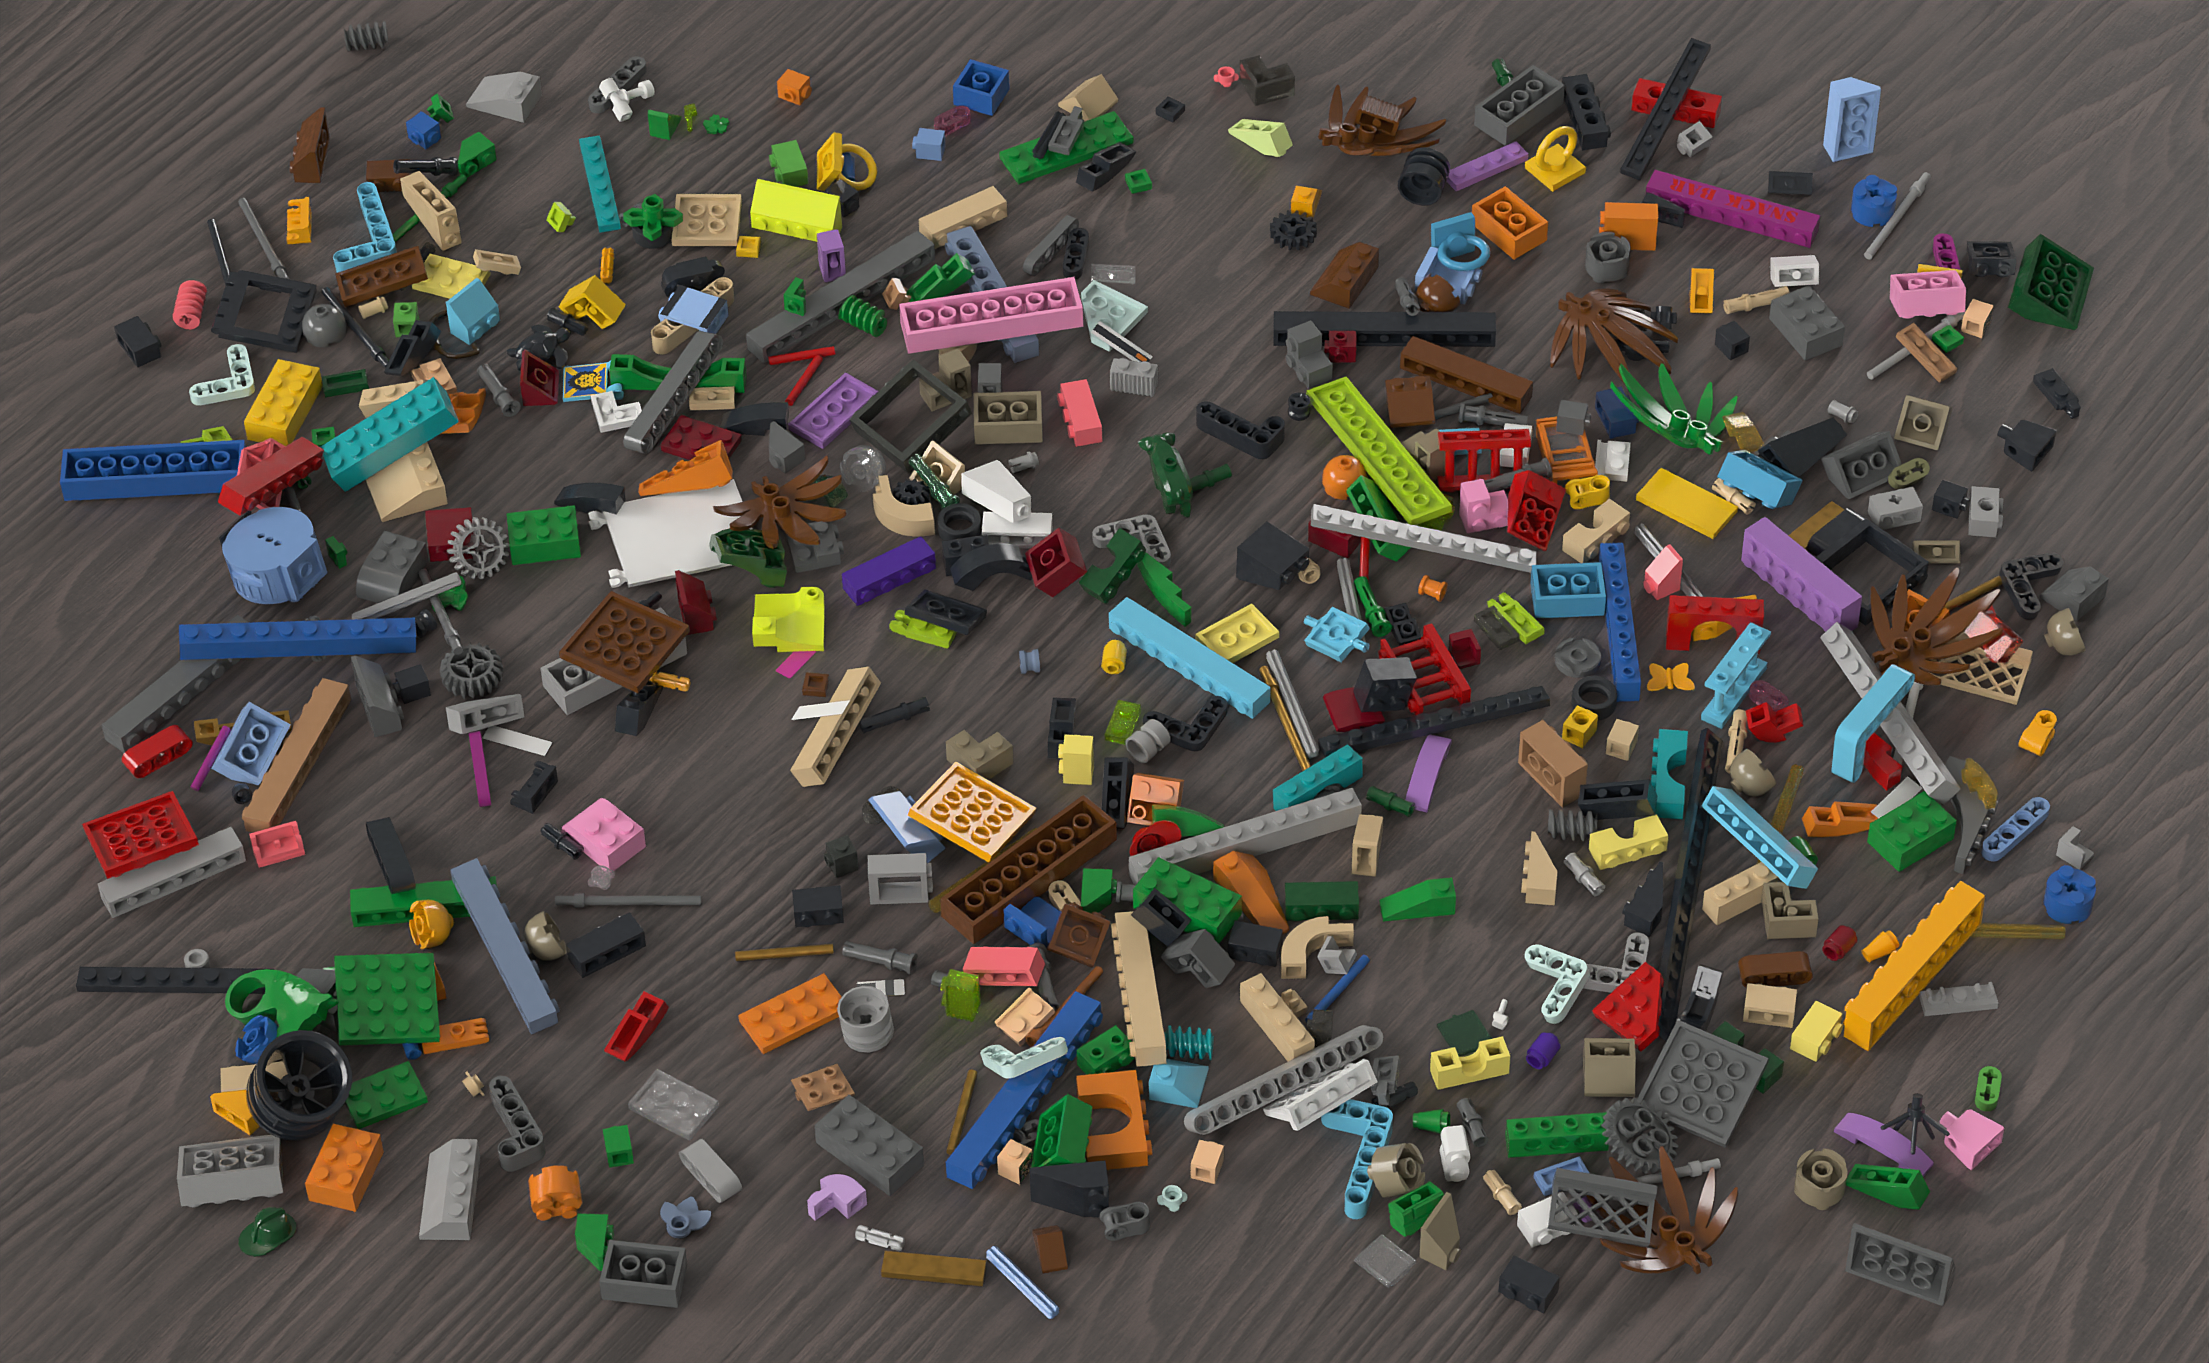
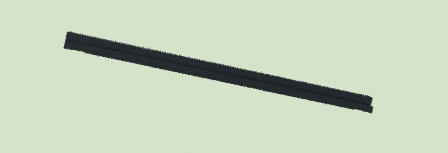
M1709 728L1701 730L1659 971L1664 979V983L1661 988L1662 1006L1661 1016L1658 1019L1660 1029L1657 1038L1661 1037L1666 1042L1675 1026L1678 1015L1711 816L1702 807V804L1712 786H1716L1720 762L1719 757L1723 740Z

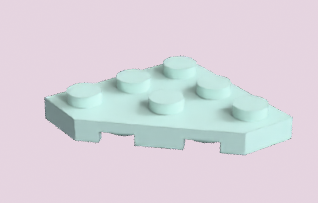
M1095 280L1081 292V300L1091 343L1109 352L1113 347L1091 333L1098 322L1101 321L1124 337L1148 313V306Z

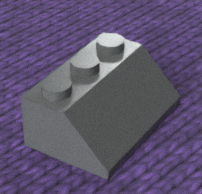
M1890 431L1873 433L1821 458L1828 479L1847 499H1851L1887 482L1892 470L1902 465Z
M352 656L351 661L356 688L374 737L402 730L400 720H404L401 706L396 707L395 703H398L395 690H390L389 688L392 686L389 674H384L381 665L358 656Z

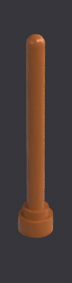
M1096 966L1041 1028L1031 1030L1025 1037L1029 1047L1032 1048L1075 991L1083 995L1102 975V967Z

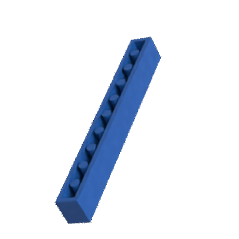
M415 618L179 625L180 660L416 653Z
M1074 992L1034 1045L1036 1046L1052 1038L1063 1037L1068 1052L1059 1058L1007 1080L947 1159V1178L971 1189L985 1178L988 1168L991 1164L997 1162V1156L1000 1154L1002 1147L1004 1148L1009 1140L1013 1139L1015 1129H1021L1024 1126L1026 1118L1037 1109L1043 1095L1049 1093L1055 1079L1062 1076L1067 1063L1076 1057V1050L1079 1049L1082 1043L1085 1044L1088 1041L1094 1027L1100 1025L1103 1019L1101 1002L1079 992Z

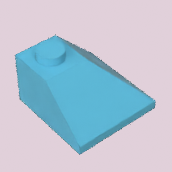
M1166 1059L1167 1064L1153 1066L1149 1079V1100L1192 1108L1199 1106L1209 1066Z

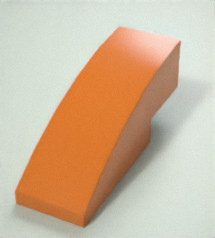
M1834 801L1831 808L1809 806L1802 817V821L1808 837H1833L1854 834L1869 830L1870 823L1878 819V817L1871 813L1877 804Z

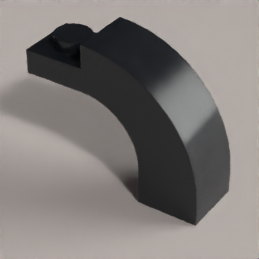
M1008 543L989 544L976 548L963 555L950 568L955 585L974 591L983 580L998 573H1010L1032 580L1026 555H1021L1019 546Z
M1702 964L1698 965L1689 1000L1684 1012L1677 1020L1703 1031L1707 1030L1718 1000V991L1724 971Z

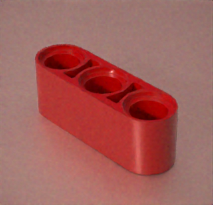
M172 725L128 749L122 756V763L135 778H143L189 752L193 742L178 725Z

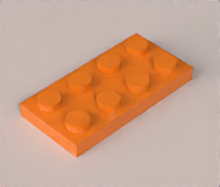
M823 973L739 1014V1022L760 1051L765 1054L838 1018L837 1007L842 997Z

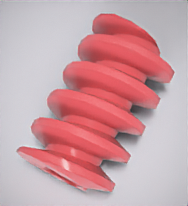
M188 280L179 287L173 320L181 328L191 330L197 328L200 324L207 288L199 281Z

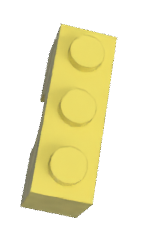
M1656 814L1655 816L1634 821L1633 838L1630 839L1619 837L1613 828L1591 833L1589 850L1600 870L1613 868L1619 864L1637 861L1640 858L1667 851L1668 834Z
M1503 1036L1480 1041L1477 1051L1466 1057H1459L1455 1047L1431 1052L1430 1071L1437 1090L1509 1074L1510 1054Z

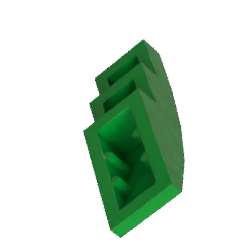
M1145 552L1143 559L1137 563L1145 583L1167 612L1186 627L1191 623V606L1182 600V589L1173 583V572Z

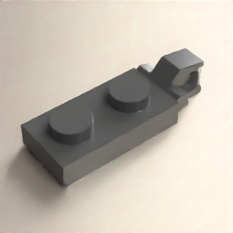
M1074 106L1070 116H1062L1049 142V151L1065 155L1070 154L1083 128V108Z
M1399 1055L1374 1058L1373 1072L1377 1083L1371 1086L1373 1095H1377L1379 1106L1389 1105L1390 1094L1395 1093L1397 1090L1401 1064Z

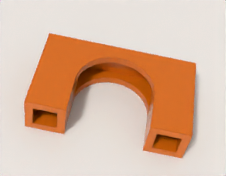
M1136 1070L1076 1076L1079 1100L1093 1106L1092 1110L1112 1108L1123 1112L1130 1119L1129 1124L1119 1132L1088 1136L1089 1143L1085 1151L1086 1162L1105 1161L1107 1170L1148 1166V1156L1152 1155L1151 1140H1146L1145 1136L1149 1135L1148 1120H1143V1115H1146L1145 1100H1140V1095H1143L1142 1079L1137 1080Z

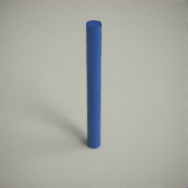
M1362 955L1314 1009L1326 1010L1370 962V959L1366 955ZM1313 1010L1305 1018L1306 1023L1309 1025H1313Z

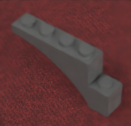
M1949 756L1945 766L1961 788L1950 799L1958 817L1961 833V844L1956 856L1954 871L1963 874L1967 865L1971 866L1974 861L1975 852L1973 851L1975 848H1980L1983 840L1982 831L1987 832L1991 821L1989 816L1990 814H1995L1999 801L1995 800L1997 790L1977 784L1979 775H1976V764Z

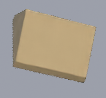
M1100 74L1084 81L1060 101L1058 106L1069 113L1072 112L1074 106L1083 108L1082 119L1087 121L1102 116L1118 102V98L1103 75Z
M932 440L909 479L913 480L916 478L917 482L924 481L925 486H929L930 495L939 503H943L962 490L961 473L965 472V465Z

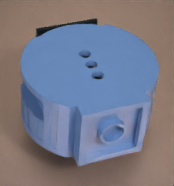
M271 507L258 510L254 514L251 511H247L219 537L234 587L239 595L248 601L259 604H276L288 600L290 602H298L300 598H303V595L314 587L315 584H318V581L327 574L313 525L309 518L298 510L287 507Z

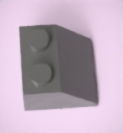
M2091 566L2071 569L2041 593L2040 598L2059 611L2069 608L2074 621L2077 622L2105 598L2109 578Z

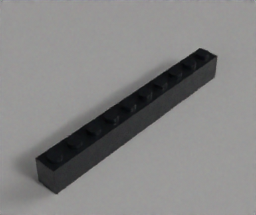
M1274 311L1273 346H1286L1288 329L1308 321H1312L1321 332L1322 346H1325V340H1329V331H1356V346H1406L1413 336L1440 347H1495L1496 343L1495 312H1419L1411 316L1407 312Z

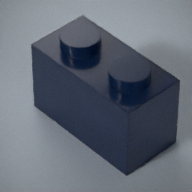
M1622 386L1617 387L1630 400L1629 395L1625 394ZM1608 389L1596 392L1595 409L1609 438L1612 439L1636 433V424L1639 423V420L1622 403L1614 391Z

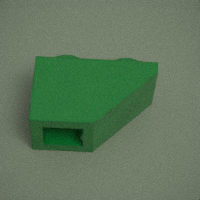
M480 132L475 133L461 143L458 167L459 174L465 175L466 178L497 160L495 144Z
M578 1214L575 1230L577 1250L599 1271H602L609 1240L614 1238V1225H610L608 1214Z

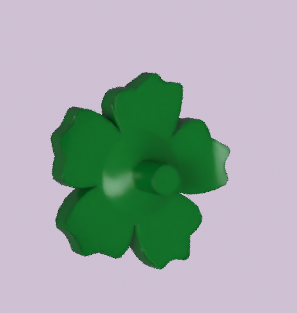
M715 114L710 117V120H704L703 122L707 133L722 134L726 132L729 125L728 118L722 117L720 119L719 115Z

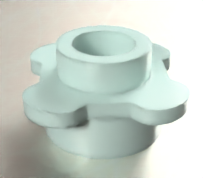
M1169 1185L1163 1189L1162 1195L1158 1196L1157 1202L1159 1205L1167 1206L1170 1211L1176 1212L1179 1210L1181 1203L1187 1201V1194L1182 1192L1178 1186Z

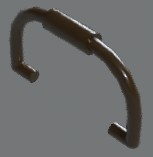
M447 310L435 314L429 322L434 324L437 319L447 316ZM437 339L433 346V349L437 350L439 354L452 359L467 358L480 353L476 343L471 345L473 350L464 353H449L443 350L439 339Z

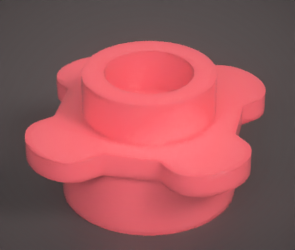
M1227 66L1221 67L1218 70V75H1214V81L1220 82L1224 87H1230L1234 81L1239 79V75L1235 73L1234 69Z

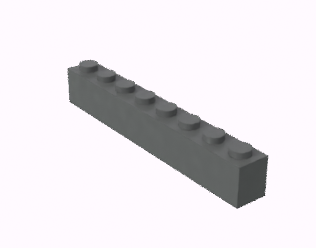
M237 615L228 623L249 622ZM241 658L181 660L102 724L105 740L125 753L128 749L137 745L149 733H152L165 720L171 718L176 711L188 704L198 693L204 691L209 684L221 677L230 667L237 664Z

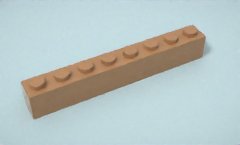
M322 678L319 685L313 689L310 701L304 705L299 720L294 722L292 732L289 737L284 739L282 749L279 754L275 755L270 770L265 772L259 789L254 791L252 801L243 810L242 820H244L246 831L254 833L280 825L351 701L347 684Z

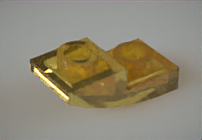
M1744 412L1724 415L1722 417L1729 436L1736 437L1740 450L1753 452L1757 451L1764 444L1756 427Z
M1967 758L1965 767L1961 770L1963 783H1967L1970 792L1977 791L1978 798L1983 800L1986 809L1995 808L1998 792L1993 781L1977 762Z

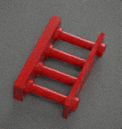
M1529 429L1438 432L1439 450L1445 451V476H1437L1439 490L1455 492L1456 490H1461V483L1479 479L1488 480L1503 475L1500 474V450L1502 448L1514 449L1513 471L1521 469L1523 466V449L1531 447ZM1479 449L1491 450V474L1477 475V451ZM1456 450H1468V475L1454 476V453Z
M1433 624L1423 627V636L1420 640L1392 649L1386 639H1381V648L1378 651L1379 659L1396 658L1424 648L1425 650L1428 649L1430 656L1412 661L1413 670L1430 665L1438 666L1440 670L1438 673L1416 679L1407 703L1411 713L1414 712L1415 715L1423 713L1424 706L1452 697L1454 699L1457 698L1460 705L1470 703L1471 688ZM1441 681L1447 682L1450 686L1449 689L1421 698L1416 692V689Z

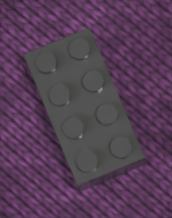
M1532 65L1475 106L1474 126L1507 146L1564 104L1565 85Z
M851 1095L846 1096L815 1124V1136L818 1145L888 1196L896 1192L924 1166L922 1146Z

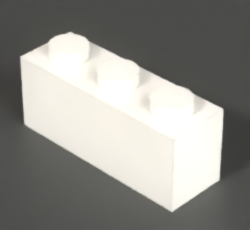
M983 512L982 535H987L989 544L1008 543L1017 545L1019 548H1032L1051 534L1053 530L1052 513H1031L1030 517L1012 523L995 512Z

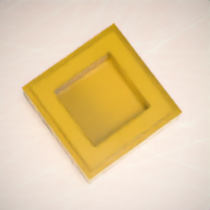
M739 236L736 257L758 258L761 237Z

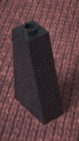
M1833 417L1772 440L1761 447L1758 452L1765 461L1799 478L1845 438L1847 434L1841 424Z

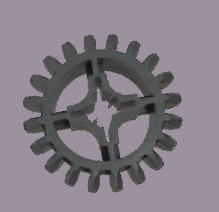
M470 642L468 646L461 644L463 652L459 655L454 654L453 649L451 653H446L445 659L441 660L440 676L443 685L446 686L448 692H453L455 697L461 694L463 699L467 696H471L474 699L476 695H480L483 698L485 692L491 694L492 688H498L499 682L502 681L504 669L502 660L497 655L495 649H490L488 645L482 647L480 642L476 646Z

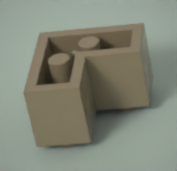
M959 348L939 355V372L933 375L963 399L972 397L970 364ZM921 378L919 379L920 395L931 411L952 404Z
M1437 428L1426 435L1420 431L1401 443L1433 482L1437 480V476L1445 475V451L1439 450L1438 432L1440 431Z
M963 730L946 741L947 761L952 765L958 762L989 780L1013 764V745L998 732L978 743Z
M1784 882L1764 883L1761 902L1767 939L1816 937L1818 926L1816 900L1791 901L1789 886Z

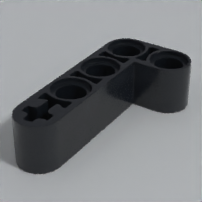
M1209 401L1201 402L1196 407V426L1198 429L1257 459L1269 458L1284 442L1285 421L1279 416L1268 417L1258 426Z

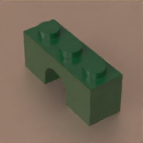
M1121 528L1117 530L1106 545L1110 553L1116 557L1113 565L1106 569H1100L1092 564L1079 581V584L1086 593L1104 604H1107L1110 599L1115 597L1119 586L1129 578L1131 570L1143 559L1146 548L1139 539Z
M1726 1021L1712 1033L1738 1046L1743 1047L1745 1034ZM1765 1048L1758 1053L1769 1058V1063L1756 1087L1762 1094L1782 1077L1784 1066L1783 1060Z

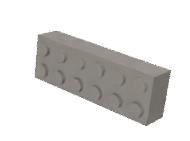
M661 607L656 609V611L667 615ZM686 638L681 641L660 668L687 654ZM561 658L541 667L543 687L566 715L623 687Z

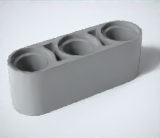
M699 1139L679 1152L685 1167L718 1203H722L742 1190L738 1177L703 1139Z

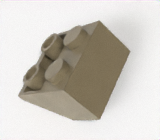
M1584 1038L1583 1072L1585 1096L1635 1097V1039Z

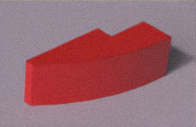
M1873 733L1866 741L1864 766L1872 777L1887 791L1900 782L1902 765L1891 757L1892 747L1877 734Z
M643 991L633 1010L628 1009L604 1051L624 1062L628 1061L641 1048L669 1009L666 1002Z

